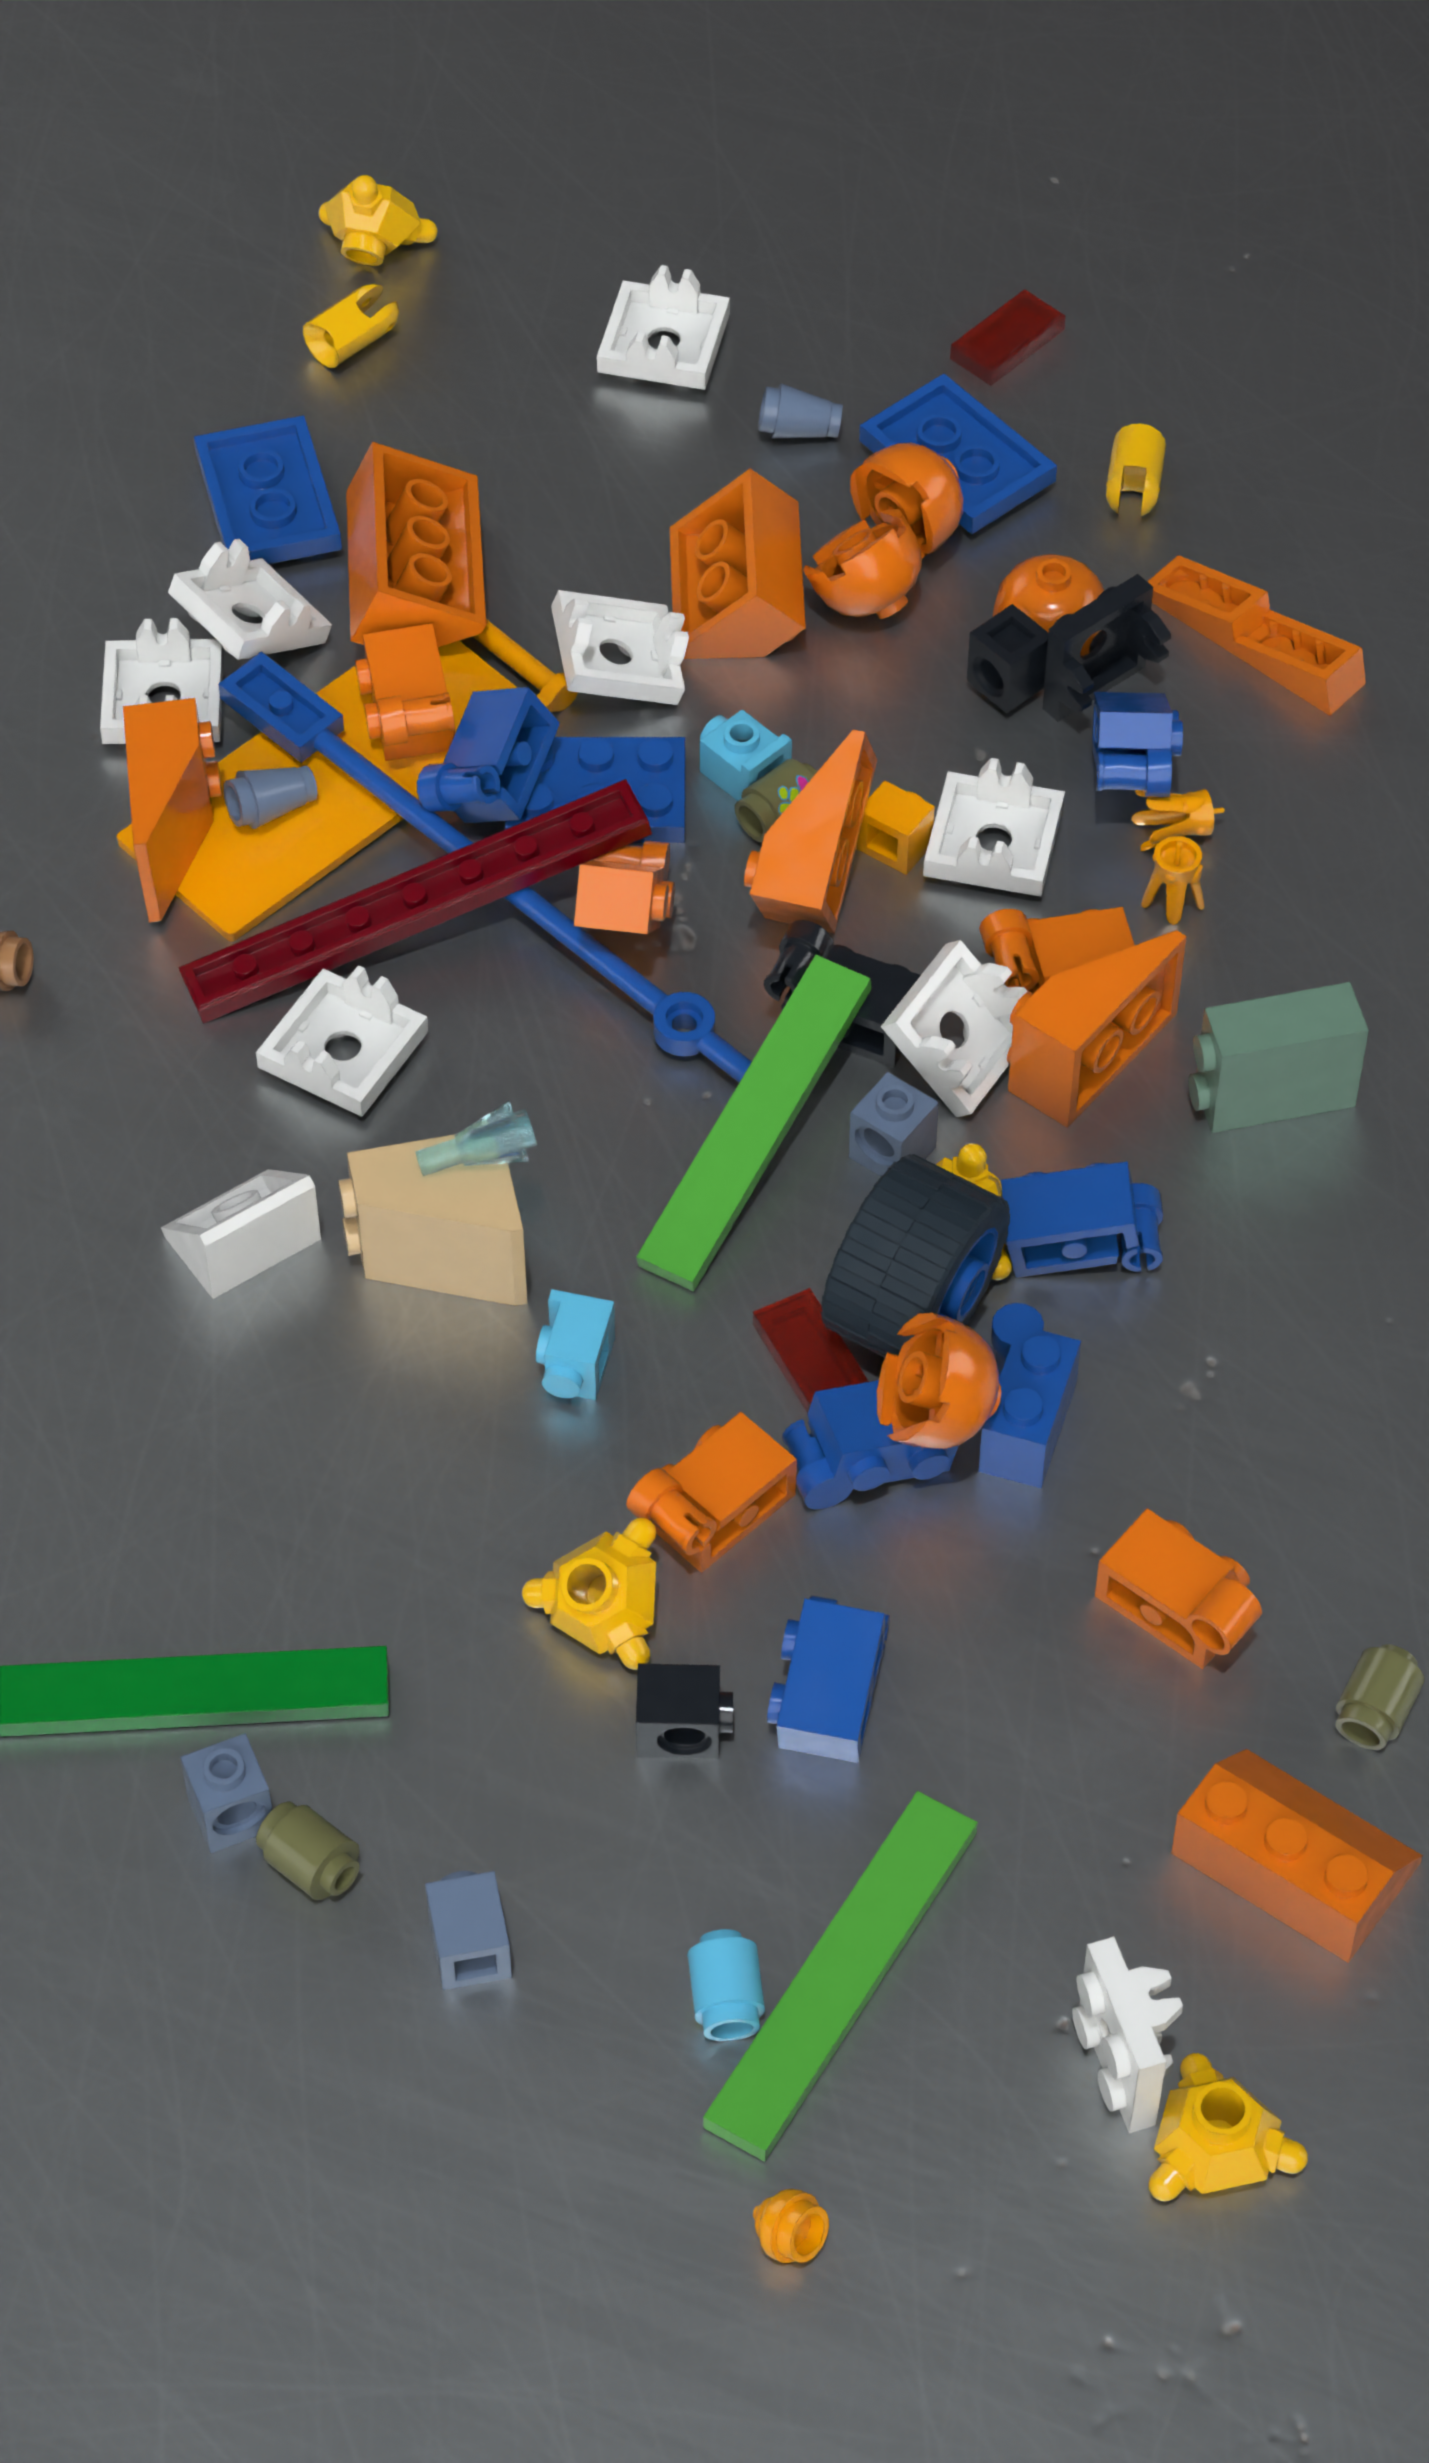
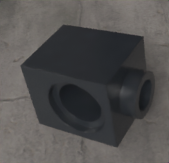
M1011 604L970 632L967 681L1006 713L1010 712L1044 688L1048 632L1015 605Z
M638 1664L636 1702L637 1757L719 1759V1733H733V1692H720V1665Z

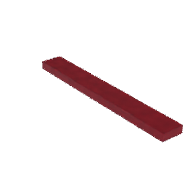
M624 779L178 968L204 1024L316 977L323 968L328 971L652 835L650 824L629 783Z

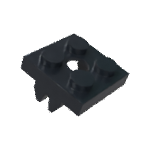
M1136 574L1117 587L1107 588L1096 600L1073 614L1062 616L1049 628L1042 709L1057 722L1075 711L1082 712L1090 707L1094 700V692H1107L1145 668L1146 660L1159 663L1169 657V651L1163 644L1171 639V633L1161 618L1151 610L1154 587L1139 574ZM1100 631L1090 644L1089 654L1081 656V649L1086 640L1095 632Z

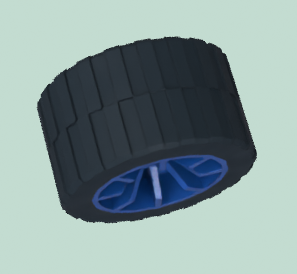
M915 1154L901 1157L875 1183L873 1189L861 1204L859 1211L845 1233L840 1248H838L826 1280L821 1302V1316L825 1327L885 1358L887 1352L899 1355L903 1344L915 1336L904 1337L897 1334L906 1322L919 1313H935L967 1325L989 1286L1006 1242L1008 1226L1010 1224V1208L1007 1201Z

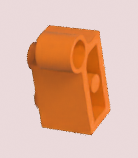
M1148 1508L1098 1563L1095 1597L1201 1669H1204L1216 1654H1228L1262 1615V1607L1258 1599L1246 1588L1250 1584V1577L1237 1561L1227 1556H1218L1194 1540L1192 1534L1183 1525L1173 1520H1164Z

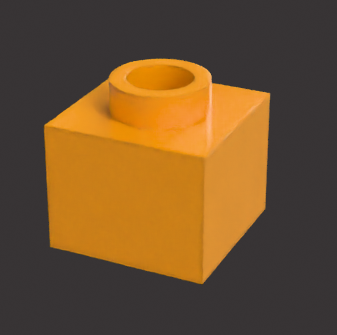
M884 780L868 798L857 841V850L907 875L927 851L934 825L935 806L926 802L918 794L905 791Z

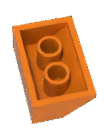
M750 468L669 527L672 612L684 614L685 620L681 631L688 632L689 635L684 659L765 657L785 642L793 640L806 628L799 502Z
M1248 1749L1215 1763L1177 1813L1171 1854L1347 1963L1353 1958L1418 1868L1423 1857L1420 1853Z

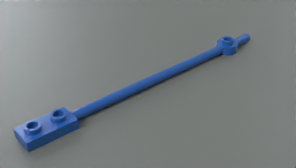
M262 651L218 684L220 699L300 763L316 751H319L448 854L473 843L435 812L425 809L416 797L339 738L337 735L344 731L343 715ZM526 887L504 897L653 1015L655 1041L664 1051L676 1056H692L702 1053L740 1083L752 1061L715 1033V1012L708 1000L691 992L665 994L583 928L574 926V921L532 888ZM679 1029H689V1030H691V1031L681 1032V1031H677V1030H679Z

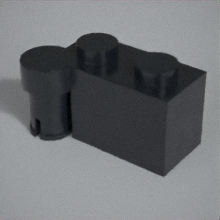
M797 920L791 923L780 942V956L770 974L764 980L763 985L766 992L773 999L779 1001L787 986L790 987L781 1005L782 1012L815 955L871 978L872 989L837 1048L895 1068L902 1052L881 1026L921 975L911 972L901 965L888 964L856 953L846 946L834 945L830 934L814 922Z

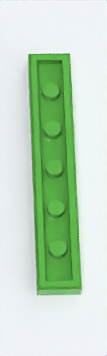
M818 955L814 956L637 1254L636 1258L639 1267L693 1292L695 1291L872 989L871 978Z
M919 1791L915 1793L703 2116L704 2129L764 2162L767 2160L977 1834V1821Z

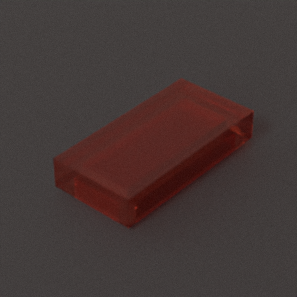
M1024 289L952 343L950 359L992 386L1064 331L1066 316Z
M811 1288L753 1311V1326L807 1413L815 1391L869 1382L841 1336L826 1328L825 1324H823L821 1316L822 1307Z

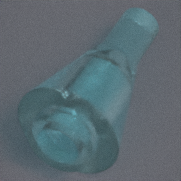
M509 1100L455 1134V1139L415 1151L422 1175L426 1176L462 1163L464 1166L530 1162L526 1149L538 1146L526 1108L513 1112Z

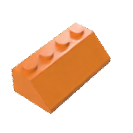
M372 441L346 491L350 641L364 645L363 634L433 623L438 647L481 634L486 627L478 476Z

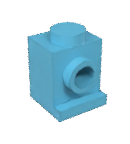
M743 709L729 719L723 715L712 718L700 735V772L736 801L742 799L741 796L744 789L785 760L792 759V739L785 734L779 737Z
M551 1289L548 1298L549 1325H543L536 1349V1363L545 1364L542 1386L547 1392L557 1397H580L596 1401L615 1341L614 1301Z

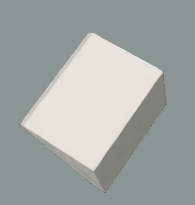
M267 1169L161 1227V1230L169 1244L212 1299L321 1240L315 1185L310 1175Z

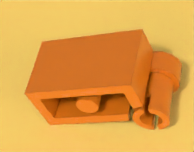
M433 623L363 634L365 659L355 660L360 695L372 694L373 703L364 704L369 739L381 738L385 761L448 751L454 738L455 724Z
M645 840L643 846L628 844L580 864L574 926L649 934L660 928L661 921H665V918H671L674 906L675 882L667 881L670 863V843Z
M1123 907L1103 910L1089 909L1076 914L1042 919H1027L1026 915L1017 909H1001L986 916L979 927L986 953L994 957L995 964L1006 966L1012 971L1004 985L1007 987H1025L1028 992L1033 994L1054 974L1135 945Z
M740 1411L725 1425H715L708 1429L698 1440L694 1450L676 1465L667 1464L662 1468L653 1469L645 1474L631 1490L626 1506L637 1518L649 1519L655 1525L656 1534L698 1571L703 1573L796 1495L797 1459Z

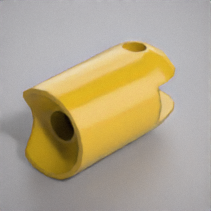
M369 284L361 286L305 323L303 326L305 343L314 358L327 368L337 367L388 333L395 326L399 315L398 302L396 301L382 307L371 318L364 314L381 296L383 292L382 285Z
M1142 423L1130 424L1122 427L1115 434L1106 482V499L1111 509L1117 514L1119 513L1122 491L1143 493L1141 516L1149 513L1157 503L1166 443L1161 432L1150 425Z

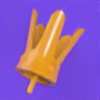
M1206 789L1185 794L1170 793V797L1145 796L1144 790H1135L1138 796L1147 797L1146 805L1149 809L1135 812L1131 820L1138 826L1169 825L1154 831L1150 835L1149 840L1141 845V851H1146L1156 847L1161 840L1171 836H1210L1214 829V814L1224 813L1225 809L1223 807L1213 808L1210 794Z
M1171 836L1161 840L1154 850L1152 858L1155 862V868L1143 895L1141 907H1150L1162 883H1165L1166 917L1170 924L1175 925L1182 917L1187 884L1190 883L1197 908L1200 910L1205 908L1200 883L1203 868L1201 864L1202 851L1196 842L1187 837Z

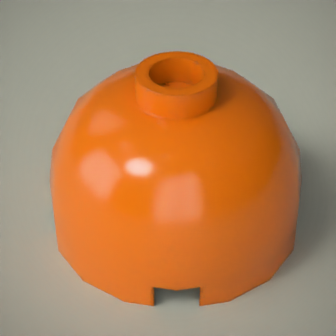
M910 442L885 447L865 459L863 464L851 474L850 493L861 520L871 516L874 523L879 525L885 523L880 512L889 509H900L915 533L921 548L922 558L938 550L951 537L959 525L963 514V494L957 470L947 458L940 456L925 446Z
M889 509L880 512L885 523L870 528L865 519L852 525L815 552L813 558L818 564L816 568L804 566L803 571L829 608L844 616L865 617L876 613L879 619H884L895 614L908 603V598L905 594L915 585L922 567L921 548L915 533L900 509Z
M1056 554L1032 556L1018 563L1000 583L993 609V617L1013 604L1049 633V628L1059 618L1066 614H1073L1093 602L1104 591V588L1099 578L1086 564L1070 556ZM1100 631L1095 632L1086 640L1081 649V656L1089 654L1090 644Z
M919 1313L906 1322L897 1334L904 1337L915 1336L903 1344L899 1355L887 1352L883 1361L877 1387V1415L880 1424L888 1426L892 1423L893 1433L887 1436L893 1441L913 1447L947 1449L961 1445L972 1438L996 1412L1001 1400L999 1371L992 1348L971 1327L955 1319L935 1313Z

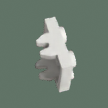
M661 265L652 276L650 285L623 280L597 354V372L705 390L730 315V297L701 293L700 283L692 270L684 269L680 283H674L671 280L668 266ZM660 331H668L677 335L680 342L675 347L669 336L662 335L658 349H654L649 345L648 339L656 336Z
M234 539L229 549L221 542L214 543L202 559L199 569L174 573L168 591L188 611L189 616L199 622L237 660L253 658L261 651L267 655L324 644L332 626L319 611L262 558L250 560L248 546L240 539ZM235 609L239 613L250 617L261 616L263 621L258 624L245 622L236 617L232 610Z
M558 590L551 609L568 691L678 705L685 691L680 665L685 657L689 640L688 632L681 631L685 620L684 614L668 612V607L664 604ZM604 643L617 644L619 650L630 657L631 661L627 664L612 663L601 654L599 646Z
M170 618L166 634L157 632L152 619H144L136 632V640L105 641L100 718L102 744H126L123 706L151 703L147 695L159 686H170L177 689L181 694L179 700L195 698L199 721H211L214 742H220L222 700L220 699L218 684L223 681L224 649L222 644L216 638L190 639L189 630L178 618ZM166 695L165 701L178 700L174 695Z
M991 758L980 769L979 776L948 771L924 858L923 876L1042 897L1064 808L1065 791L1033 786V777L1024 763L1017 762L1012 775L1005 776L1001 773V765L999 759ZM987 828H999L1006 831L1012 841L1008 847L1005 842L996 841L993 850L989 851L981 847L977 835Z
M961 940L950 942L943 946L881 1026L955 1117L972 1114L1010 1064L1007 1062V1054L1011 1047L1013 1031L1010 1016L1018 1000L1028 992L1025 987L1005 986L1004 983L1012 974V971L1006 966L993 963L981 965ZM947 1012L955 1013L964 1023V1042L958 1048H955L956 1045L952 1040L942 1038L940 1033V1022Z
M359 965L347 979L323 968L256 1051L257 1067L363 1117L429 1032L427 1016L399 1004L397 993L389 980L383 976L372 986L365 968ZM349 1035L360 1042V1052L349 1060H335L325 1051L327 1042L332 1038H341Z
M1113 1936L1087 1944L1084 1972L1076 1977L1080 2002L1079 2006L1072 2009V2016L1080 2043L1084 2049L1094 2047L1102 2069H1099L1097 2072V2077L1107 2108L1111 2112L1120 2110L1128 2132L1133 2133L1156 2125L1163 2079L1172 2071L1174 2063L1171 2054L1163 2055L1159 2045L1162 2041L1161 2032L1165 2031L1182 2014L1183 2004L1180 1998L1153 2000L1150 1996L1156 1995L1170 1987L1172 1977L1169 1970L1144 1966L1128 1970L1116 1939Z

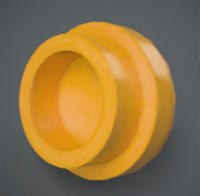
M793 2188L781 2190L773 2197L766 2198L753 2210L755 2230L761 2247L766 2255L781 2263H791L794 2261L804 2263L811 2260L821 2250L826 2240L829 2229L827 2212L819 2206L818 2201L813 2195L805 2191Z

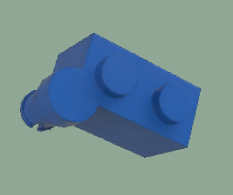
M529 687L474 691L444 762L441 764H429L423 767L419 773L417 780L419 801L430 812L454 811L464 823L521 820L560 722Z
M1094 692L1092 753L1097 767V791H1102V789L1144 790L1145 796L1170 797L1172 756H1181L1183 746V721L1179 720V711L1171 710L1165 693Z
M1128 1161L1112 1164L1094 1163L1085 1168L1051 1173L1032 1172L1022 1177L1001 1180L1002 1198L1007 1201L1010 1208V1224L1008 1226L1006 1243L1016 1278L1117 1264L1119 1257L1118 1233L1121 1235V1261L1125 1268L1130 1271L1142 1272L1141 1253H1146L1148 1271L1155 1269L1162 1263L1163 1253L1160 1249L1158 1230L1159 1224L1163 1221L1161 1193L1152 1185L1132 1183Z
M1012 1303L997 1310L992 1320L991 1343L996 1351L995 1360L999 1371L1001 1400L996 1412L982 1427L978 1472L1042 1489L1077 1385L1081 1341L1043 1331L1044 1321L1041 1314L1035 1308L1023 1303Z
M879 1380L815 1391L807 1414L809 1418L807 1423L811 1433L808 1434L802 1419L791 1424L782 1434L784 1444L788 1447L790 1454L797 1459L798 1474L796 1476V1485L804 1503L811 1509H825L835 1506L845 1500L853 1489L867 1491L883 1483L910 1478L926 1480L936 1477L943 1472L950 1471L959 1445L947 1449L913 1447L890 1439L887 1435L893 1433L892 1423L888 1426L880 1424L877 1415V1387Z
M813 1595L809 1599L804 1598L800 1621L788 1619L784 1632L781 1659L791 1661L786 1684L774 1682L769 1700L767 1723L777 1724L779 1748L859 1763L880 1659L883 1657L885 1650L884 1640L887 1641L890 1615L838 1605V1600Z

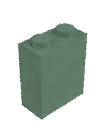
M1345 982L1204 1008L1201 1034L1195 1035L1193 1038V1050L1197 1069L1196 1073L1189 1074L1188 1087L1192 1105L1196 1111L1204 1110L1211 1133L1356 1107L1369 1029L1351 983Z

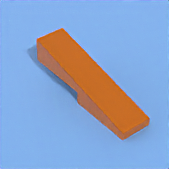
M1177 555L1147 581L1154 587L1153 604L1329 716L1366 684L1362 647L1270 610L1268 591L1180 555Z

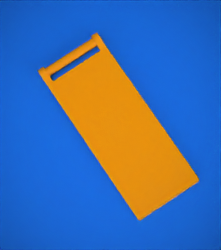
M486 619V627L483 632L472 636L540 691L536 696L550 712L563 711L576 699L578 692L568 691L564 673L555 674L488 619ZM456 641L438 647L446 688L450 695L453 710L454 735L474 691L518 688L462 642ZM353 666L315 694L343 715L344 731L337 736L419 800L417 793L419 773L423 767L429 764L443 763L448 751L385 761L381 738L369 739L364 704L373 703L372 694L360 695L356 667ZM260 732L218 762L222 796L211 797L213 823L175 895L225 939L234 942L404 818L319 751H316L300 763L268 736ZM302 766H308L311 769L318 791L315 801L307 802L305 805L256 829H252L249 825L237 827L233 823L225 804L224 783L226 780L234 779L238 771L299 768ZM131 823L117 834L118 845L136 860Z

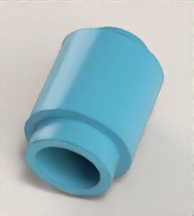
M731 1929L715 1930L702 1935L700 1943L691 1947L687 1952L696 2022L703 2025L704 2036L714 2041H735L756 2034L760 2030L759 2018L765 2012L756 1943L750 1939L742 1938L740 1932Z

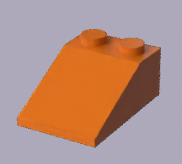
M195 698L123 706L133 846L149 923L162 921L213 823L211 797L222 796L218 760H206V758L215 757L211 721H199Z
M853 729L764 834L760 852L751 851L746 864L744 886L751 888L750 896L765 919L787 924L797 920L811 921L820 925L827 932L835 934L877 764L876 755L864 731Z
M1177 930L1054 974L1034 994L1032 992L1025 993L1014 1006L1010 1016L1013 1031L1011 1047L1007 1054V1062L1010 1063L1008 1091L1068 1128L1177 1014L1187 936Z

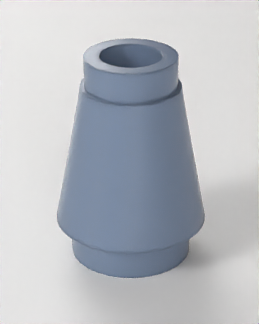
M782 383L779 384L778 388L765 386L760 407L758 431L771 433V439L826 438V436L837 438L841 425L843 406L842 404L832 403V401Z
M308 766L238 771L234 779L226 780L224 783L225 804L233 823L237 827L249 825L252 829H256L291 812L307 802L315 801L318 794L315 777Z

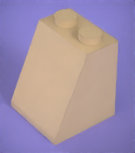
M500 1127L347 1152L350 1178L338 1180L344 1214L342 1223L348 1255H361L365 1279L512 1306L528 1304L523 1225Z

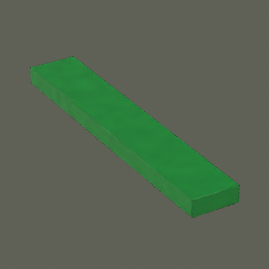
M387 1646L0 1666V1737L389 1716Z

